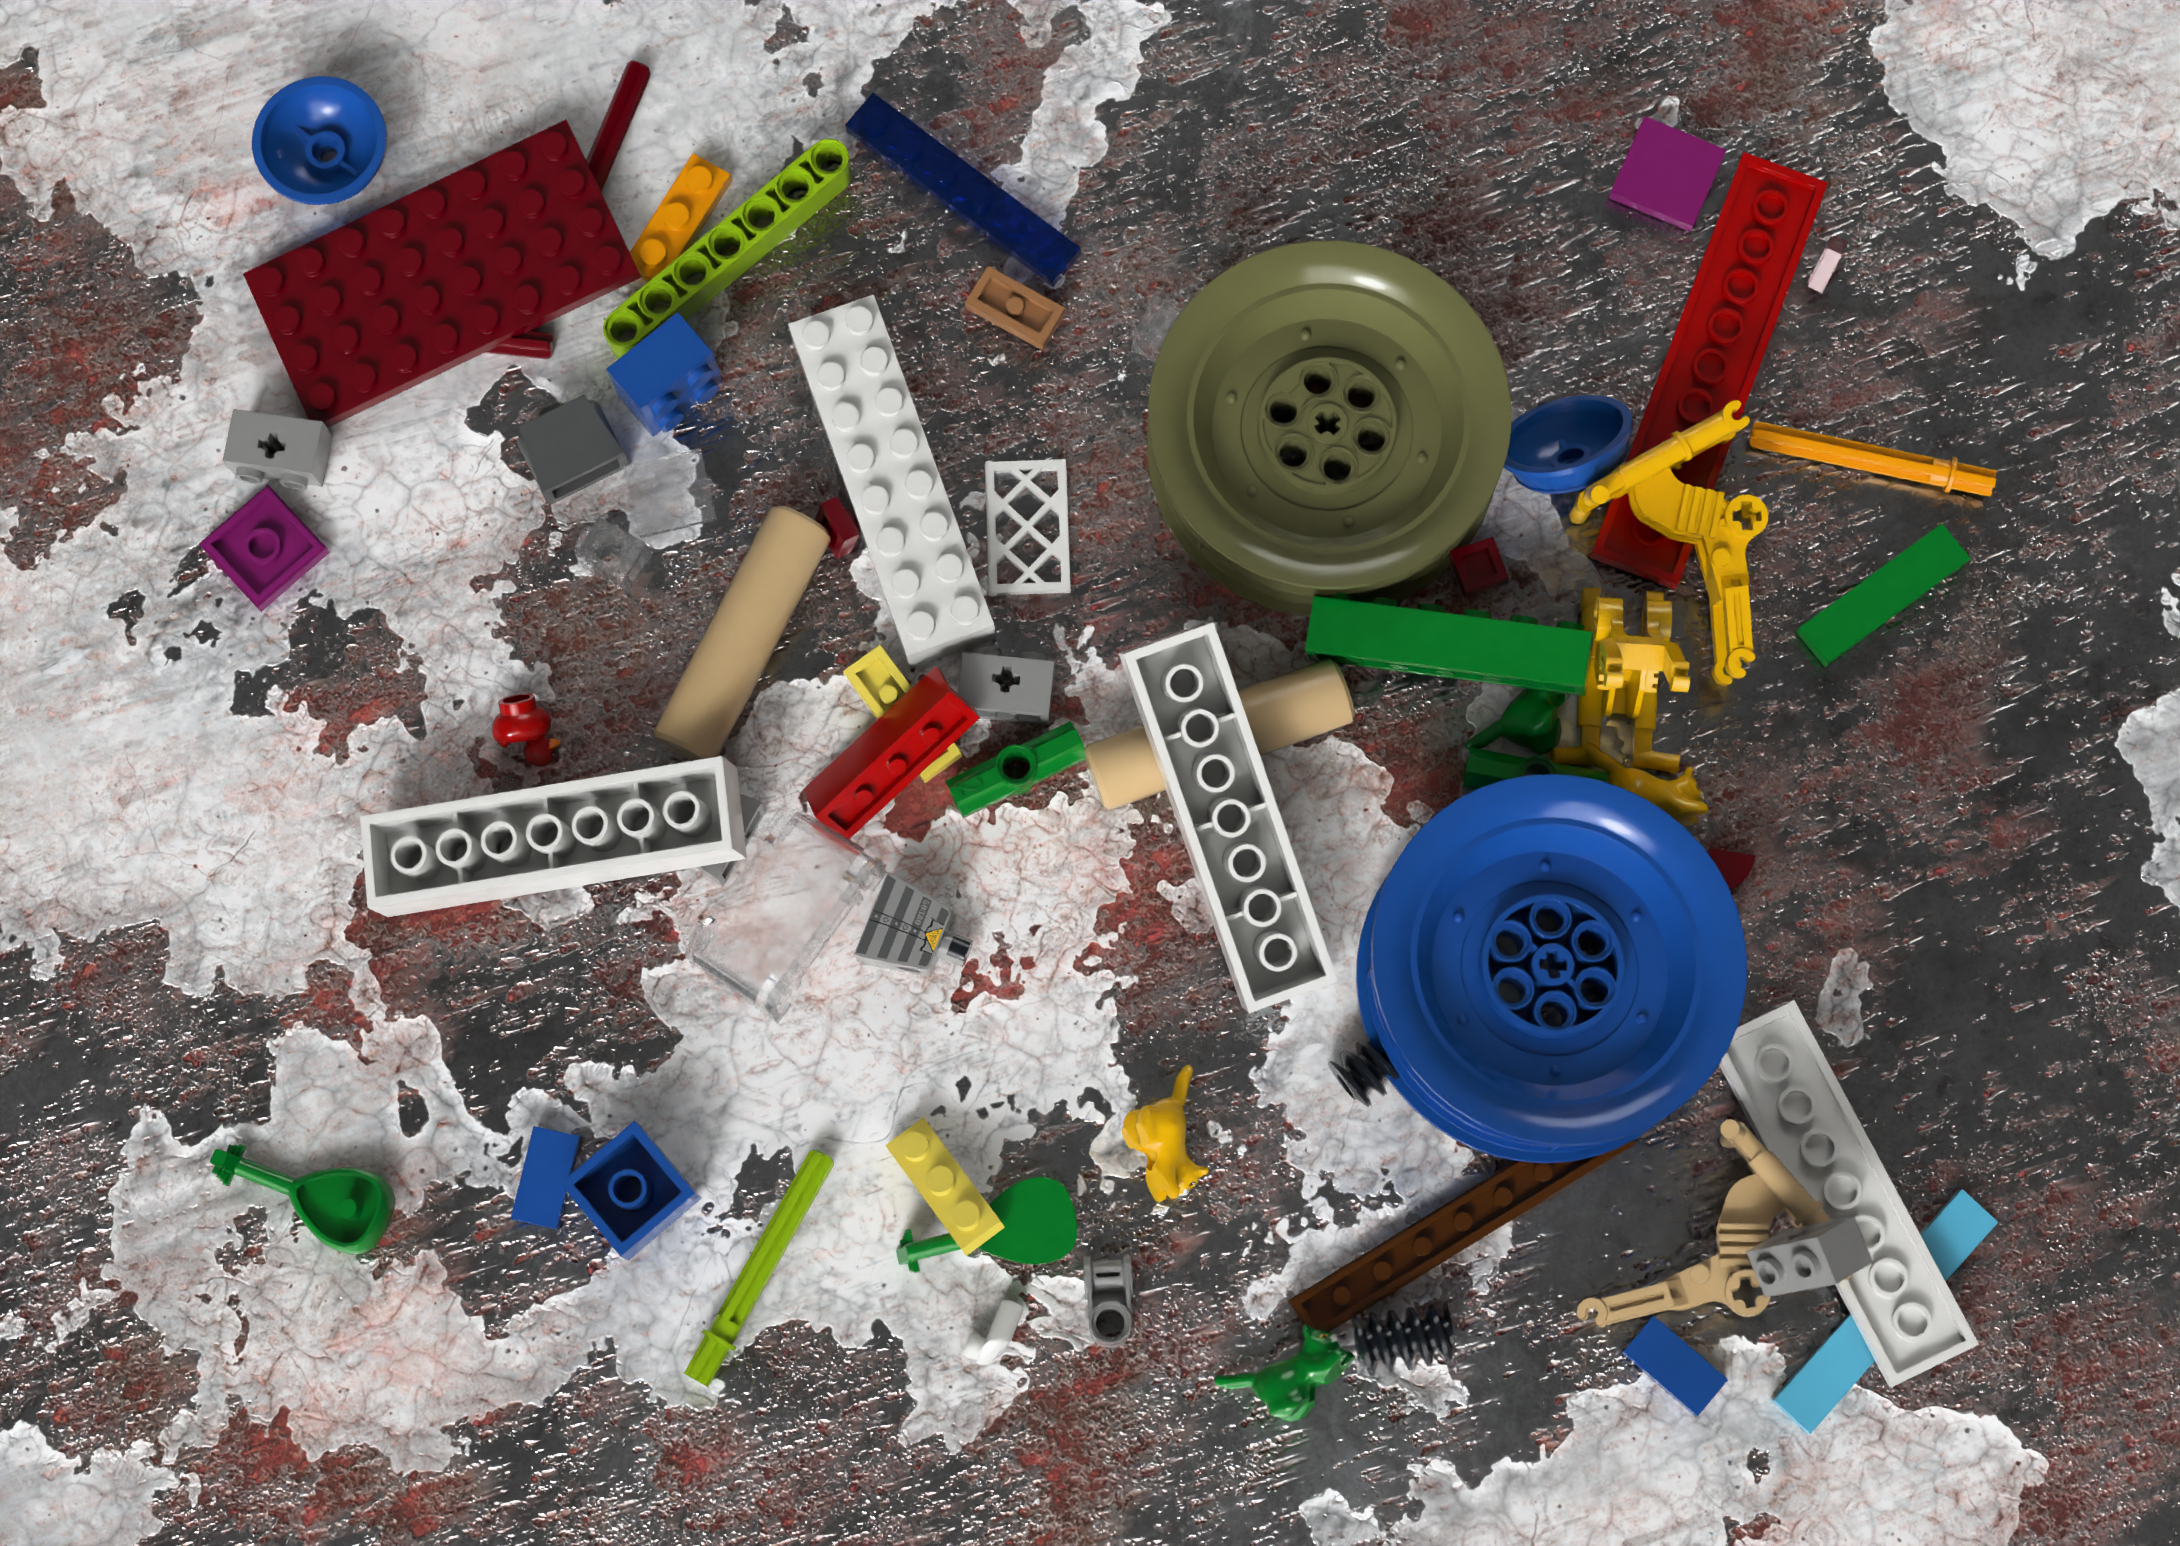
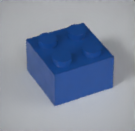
M678 312L606 369L619 399L652 437L660 431L668 432L675 428L682 421L684 412L696 403L703 404L710 400L719 390L718 385L723 382L713 352Z
M635 1120L560 1183L620 1257L628 1261L702 1199L645 1129Z

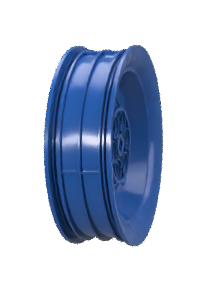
M1558 774L1527 775L1481 787L1457 799L1430 819L1406 845L1378 889L1364 921L1356 958V990L1363 1028L1369 1043L1382 1053L1386 1052L1399 1076L1398 1079L1395 1080L1386 1075L1396 1091L1420 1116L1452 1139L1475 1150L1499 1158L1530 1163L1572 1162L1615 1150L1635 1140L1684 1105L1706 1083L1726 1054L1738 1027L1747 983V954L1738 909L1726 881L1703 846L1673 817L1641 796L1600 780ZM1545 913L1553 917L1557 926L1556 932L1542 930L1537 924L1536 914ZM1505 936L1512 939L1517 946V954L1508 956L1500 952L1496 946V938ZM1581 936L1592 938L1598 946V955L1591 956L1585 954L1579 947L1578 938ZM1544 961H1548L1550 969H1557L1558 972L1553 978H1549L1548 970L1540 969ZM1501 983L1514 985L1519 993V1002L1509 1003L1503 1000L1498 992V985ZM1581 983L1594 984L1600 991V1002L1593 1003L1586 1000L1581 993ZM1550 1006L1555 1008L1561 1016V1026L1554 1027L1545 1023L1541 1017V1007Z

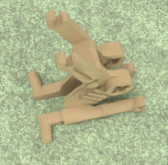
M1732 1119L1725 1120L1720 1126L1721 1145L1727 1149L1735 1148L1748 1162L1747 1167L1752 1171L1753 1175L1737 1181L1727 1194L1716 1227L1717 1254L1655 1285L1600 1299L1586 1298L1577 1308V1317L1582 1321H1586L1589 1317V1312L1596 1309L1598 1310V1316L1595 1318V1323L1603 1328L1609 1324L1667 1310L1683 1311L1713 1301L1727 1305L1737 1315L1743 1317L1756 1316L1765 1310L1771 1297L1765 1298L1764 1294L1758 1296L1755 1300V1307L1746 1308L1743 1300L1734 1301L1732 1293L1739 1290L1741 1280L1749 1279L1752 1287H1761L1747 1251L1769 1239L1772 1221L1784 1209L1793 1218L1795 1228L1832 1219L1822 1209L1821 1206L1824 1204L1820 1200L1816 1202L1776 1155L1772 1151H1768L1743 1122H1737Z

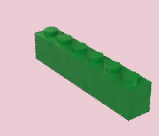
M1336 592V595L1329 597L1313 596L1305 651L1310 660L1321 661L1329 658L1339 664L1586 696L1593 649V632L1584 631L1585 626L1580 623L1559 621L1556 627L1538 625L1536 618L1523 615L1510 616V621L1491 619V613L1476 609H1466L1463 615L1445 613L1444 607L1429 603H1420L1417 609L1399 607L1398 601L1382 597L1372 598L1371 603L1353 601L1354 596L1345 595L1342 592Z

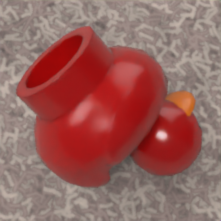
M532 693L514 694L498 701L500 713L492 723V734L496 742L503 748H507L510 743L526 742L524 746L526 760L536 767L547 766L555 757L556 747L561 744L558 739L546 736L551 728L549 713L536 705L535 695Z

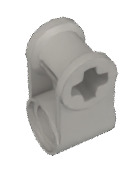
M1123 1254L1122 1259L1095 1261L1090 1256H1083L1085 1299L1088 1301V1321L1091 1337L1103 1348L1113 1349L1120 1347L1127 1342L1132 1330L1131 1297H1133L1131 1254ZM1101 1276H1118V1277H1101ZM1105 1313H1116L1123 1319L1124 1329L1119 1335L1105 1337L1098 1331L1097 1321Z

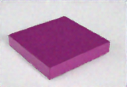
M1644 116L1608 198L1691 232L1727 150Z
M266 485L199 543L204 551L260 612L330 553L326 546L269 485Z

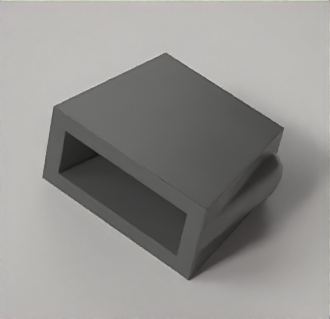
M585 394L565 404L561 402L551 404L539 413V417L519 426L521 434L517 438L518 446L549 506L630 466L601 406L595 400H588Z

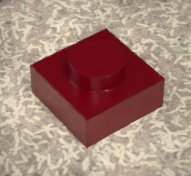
M836 496L821 503L815 521L828 531L831 539L828 547L837 560L852 553L860 534L859 524L855 515L850 509H844Z
M1494 537L1450 551L1449 559L1464 597L1508 582L1509 577Z

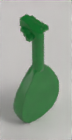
M229 1144L227 1151L214 1150L210 1159V1163L215 1165L212 1173L217 1175V1178L223 1182V1185L230 1186L234 1175L288 1195L296 1214L311 1233L324 1245L338 1252L349 1255L367 1253L376 1247L389 1226L395 1205L394 1191L385 1178L374 1172L358 1167H338L316 1170L295 1178L242 1157L247 1147L242 1144H234V1146Z
M1036 1177L1017 1182L989 1204L1005 1228L979 1246V1249L998 1258L1030 1265L1052 1263L1064 1258L1073 1250L1077 1240L1076 1214L1066 1188L1057 1180L1047 1177ZM911 1229L905 1230L906 1233H904L902 1240H900L901 1248L896 1250L899 1265L908 1264L909 1271L917 1273L920 1272L918 1260L961 1249L949 1233L913 1241Z

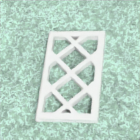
M1066 459L986 461L985 487L989 596L1071 593ZM1042 471H1057L1058 490L1051 498L1032 482ZM994 473H1011L1020 481L1004 499L995 493ZM1026 487L1045 503L1028 521L1009 506ZM1050 509L1059 516L1060 536L1053 543L1048 541L1034 528ZM1003 511L1021 526V529L1005 545L996 538V518ZM1027 533L1046 549L1030 567L1025 565L1011 552ZM1052 555L1061 562V582H1044L1035 574ZM1004 557L1023 573L1013 584H998L997 564Z

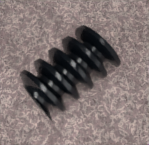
M1360 1039L1355 1042L1358 1057L1352 1052L1344 1050L1340 1053L1342 1067L1333 1061H1328V1066L1344 1090L1354 1100L1357 1099L1369 1107L1372 1104L1368 1090L1372 1088L1384 1096L1387 1092L1383 1079L1386 1078V1075L1395 1080L1399 1076L1386 1052L1382 1053L1367 1041Z
M1447 1301L1443 1304L1441 1316H1439L1432 1304H1426L1423 1319L1419 1318L1413 1307H1407L1404 1322L1400 1321L1394 1310H1388L1385 1325L1381 1324L1375 1313H1369L1366 1328L1364 1329L1358 1318L1351 1316L1359 1364L1363 1363L1370 1376H1375L1377 1362L1382 1360L1389 1373H1394L1396 1359L1399 1357L1402 1358L1408 1370L1413 1369L1415 1356L1418 1354L1421 1355L1427 1367L1432 1366L1436 1351L1440 1352L1446 1364L1452 1361L1455 1342Z

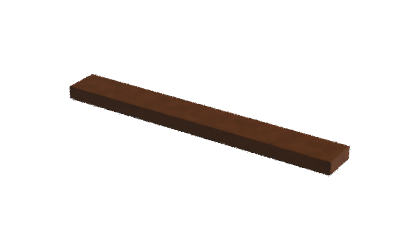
M1633 1140L1615 1150L1572 1162L1530 1163L1515 1161L1288 1300V1303L1302 1326L1307 1324L1315 1330H1324L1329 1333L1349 1321L1351 1316H1357L1636 1143Z

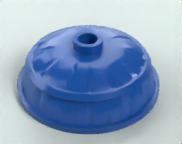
M327 76L304 78L285 86L275 93L260 111L252 133L253 157L264 180L282 196L308 205L339 203L361 192L377 174L387 149L386 124L375 101L357 85L340 78ZM336 152V157L328 162L322 161L326 153Z
M1601 395L1571 396L1540 405L1512 422L1510 444L1504 468L1513 473L1518 483L1534 492L1561 494L1584 489L1615 472L1617 467L1625 460L1630 447L1629 438L1634 426L1632 414L1629 408L1621 401Z

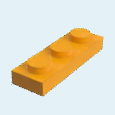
M692 153L630 251L644 280L649 282L692 246L733 181L730 173Z

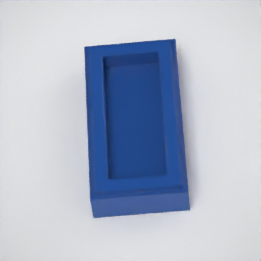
M533 1127L510 1219L555 1230L560 1229L568 1192L560 1183L574 1172L582 1137L541 1127Z
M1654 1315L1649 1318L1621 1352L1695 1417L1699 1416L1728 1381L1724 1375Z

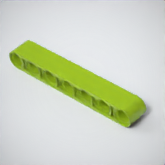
M831 138L822 139L815 143L611 312L605 319L603 332L613 355L618 359L677 312L687 321L841 193L852 179L849 153L845 145ZM831 160L841 163L840 167L834 171L828 172L820 168L823 163ZM796 188L808 191L801 199L793 200L786 197L791 190ZM768 216L774 219L765 228L753 226L754 221L759 217ZM734 244L740 247L732 256H722L719 254L721 248L726 245ZM699 272L706 275L703 281L696 285L685 283V279L692 273ZM659 301L671 303L670 308L663 313L656 314L650 311L651 307ZM632 329L637 331L636 336L628 342L616 340L618 334L623 330Z

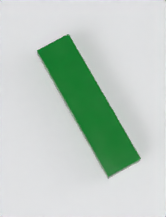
M1941 523L1799 627L1796 632L1821 664L1826 667L1968 563L1971 558L1943 523Z

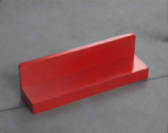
M934 667L804 788V793L814 816L844 842H847L980 719L976 709L951 688L943 672L938 667Z

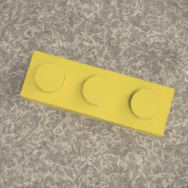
M881 645L843 671L845 678L877 720L912 688ZM955 743L949 746L919 774L924 783L962 757L961 751Z
M924 1117L885 1145L966 1256L1005 1228Z

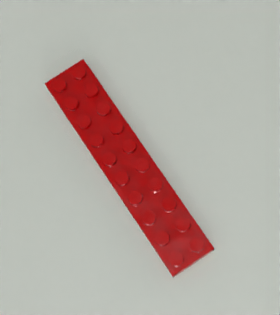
M1743 152L1626 462L1672 438L1671 433L1675 431L1681 433L1716 414L1731 401L1738 400L1741 402L1740 408L1736 412H1732V418L1740 420L1828 182ZM1733 438L1725 444H1716L1694 456L1691 460L1680 464L1682 468L1676 471L1671 469L1674 476L1684 484L1714 490ZM1627 493L1616 500L1611 499L1589 558L1676 590L1693 544L1667 539L1666 536L1639 521L1631 510Z

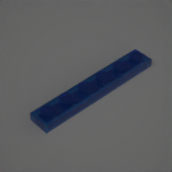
M874 92L845 124L847 133L1052 287L1056 285L1081 255V247Z

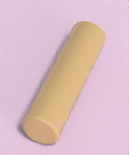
M778 505L769 509L653 730L656 741L690 761L718 757L831 541L828 531L817 521L785 506Z
M1329 658L1238 690L1260 756L1351 724L1355 717L1353 701L1345 678L1338 664ZM1144 725L1086 745L1084 749L1086 763L1104 808L1113 810L1166 791Z

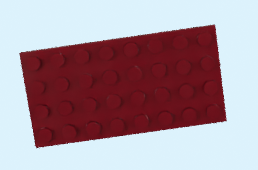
M566 119L243 273L309 420L323 421L327 428L500 346L497 344L510 337L516 338L642 278Z

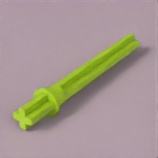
M813 1149L809 1151L708 1331L702 1330L701 1333L705 1336L684 1372L685 1375L709 1387L729 1350L735 1351L737 1348L733 1345L734 1341L834 1166V1161L826 1154Z

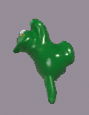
M1524 688L1508 704L1499 720L1467 740L1464 746L1467 750L1470 747L1481 749L1499 737H1504L1514 744L1529 747L1536 754L1542 755L1550 752L1559 744L1562 732L1557 708L1566 702L1571 694Z
M1305 1324L1302 1327L1304 1342L1299 1353L1288 1359L1266 1366L1260 1371L1235 1375H1218L1214 1378V1382L1217 1386L1229 1390L1252 1387L1257 1398L1267 1405L1270 1415L1282 1420L1296 1421L1307 1416L1316 1405V1387L1321 1384H1329L1339 1377L1353 1362L1355 1355L1340 1347V1339L1337 1335L1330 1334L1324 1330H1315L1313 1327Z

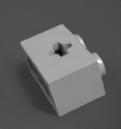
M233 409L222 461L235 474L237 479L244 482L260 484L264 478L278 480L282 486L296 490H306L308 485L322 487L333 435L323 421ZM281 446L285 448L284 451H280ZM270 453H274V458L270 457Z
M984 647L975 648L973 653L962 652L958 694L976 709L980 719L1050 725L1055 681V661H1049L1046 655L1036 652H1022L1019 654V658L1001 656V651ZM1004 677L1013 678L1014 685H1011L1009 692H1001L1000 684H1003Z
M1854 1216L1783 1230L1747 1251L1765 1298L1835 1285L1873 1262Z

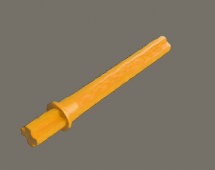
M1756 421L1753 424L1749 437V445L1752 448L1943 487V492L1946 493L1954 489L1991 497L1997 479L1995 478L1997 470L1959 463L1957 457L1953 456L1950 460L1761 421Z

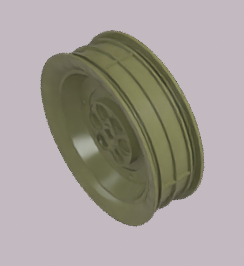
M1338 240L1300 242L1266 250L1239 262L1209 282L1177 317L1157 356L1149 391L1147 460L1150 481L1157 505L1174 538L1198 567L1227 590L1262 607L1291 615L1310 617L1313 596L1329 597L1336 595V592L1354 596L1353 601L1371 603L1372 598L1375 597L1389 598L1400 602L1421 591L1443 575L1452 566L1449 559L1450 551L1469 545L1484 521L1493 498L1494 490L1503 471L1510 444L1512 412L1508 378L1501 355L1479 315L1445 280L1415 261L1383 248ZM1312 380H1319L1328 387V390L1322 394H1313L1306 389L1305 384ZM1354 394H1363L1371 400L1372 404L1366 408H1358L1352 405L1348 398ZM1285 409L1293 414L1294 420L1285 424L1278 423L1271 417V413L1275 410ZM1319 425L1324 429L1330 426L1334 427V435L1329 431L1320 434L1318 432ZM1363 437H1374L1378 439L1382 447L1376 451H1367L1359 445L1358 441ZM1287 452H1296L1303 457L1304 462L1299 466L1291 467L1284 464L1280 457ZM1330 466H1340L1346 470L1348 476L1341 481H1334L1326 476L1324 470Z

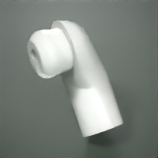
M1002 1300L987 1338L982 1337L978 1333L970 1334L963 1352L965 1357L977 1360L978 1365L989 1364L1011 1342L1023 1308L1013 1301Z

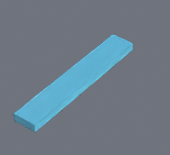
M1963 1189L1958 1190L1920 1232L1945 1282L1998 1223ZM1850 1312L1771 1399L1775 1405L1807 1434L1813 1432L1875 1362Z

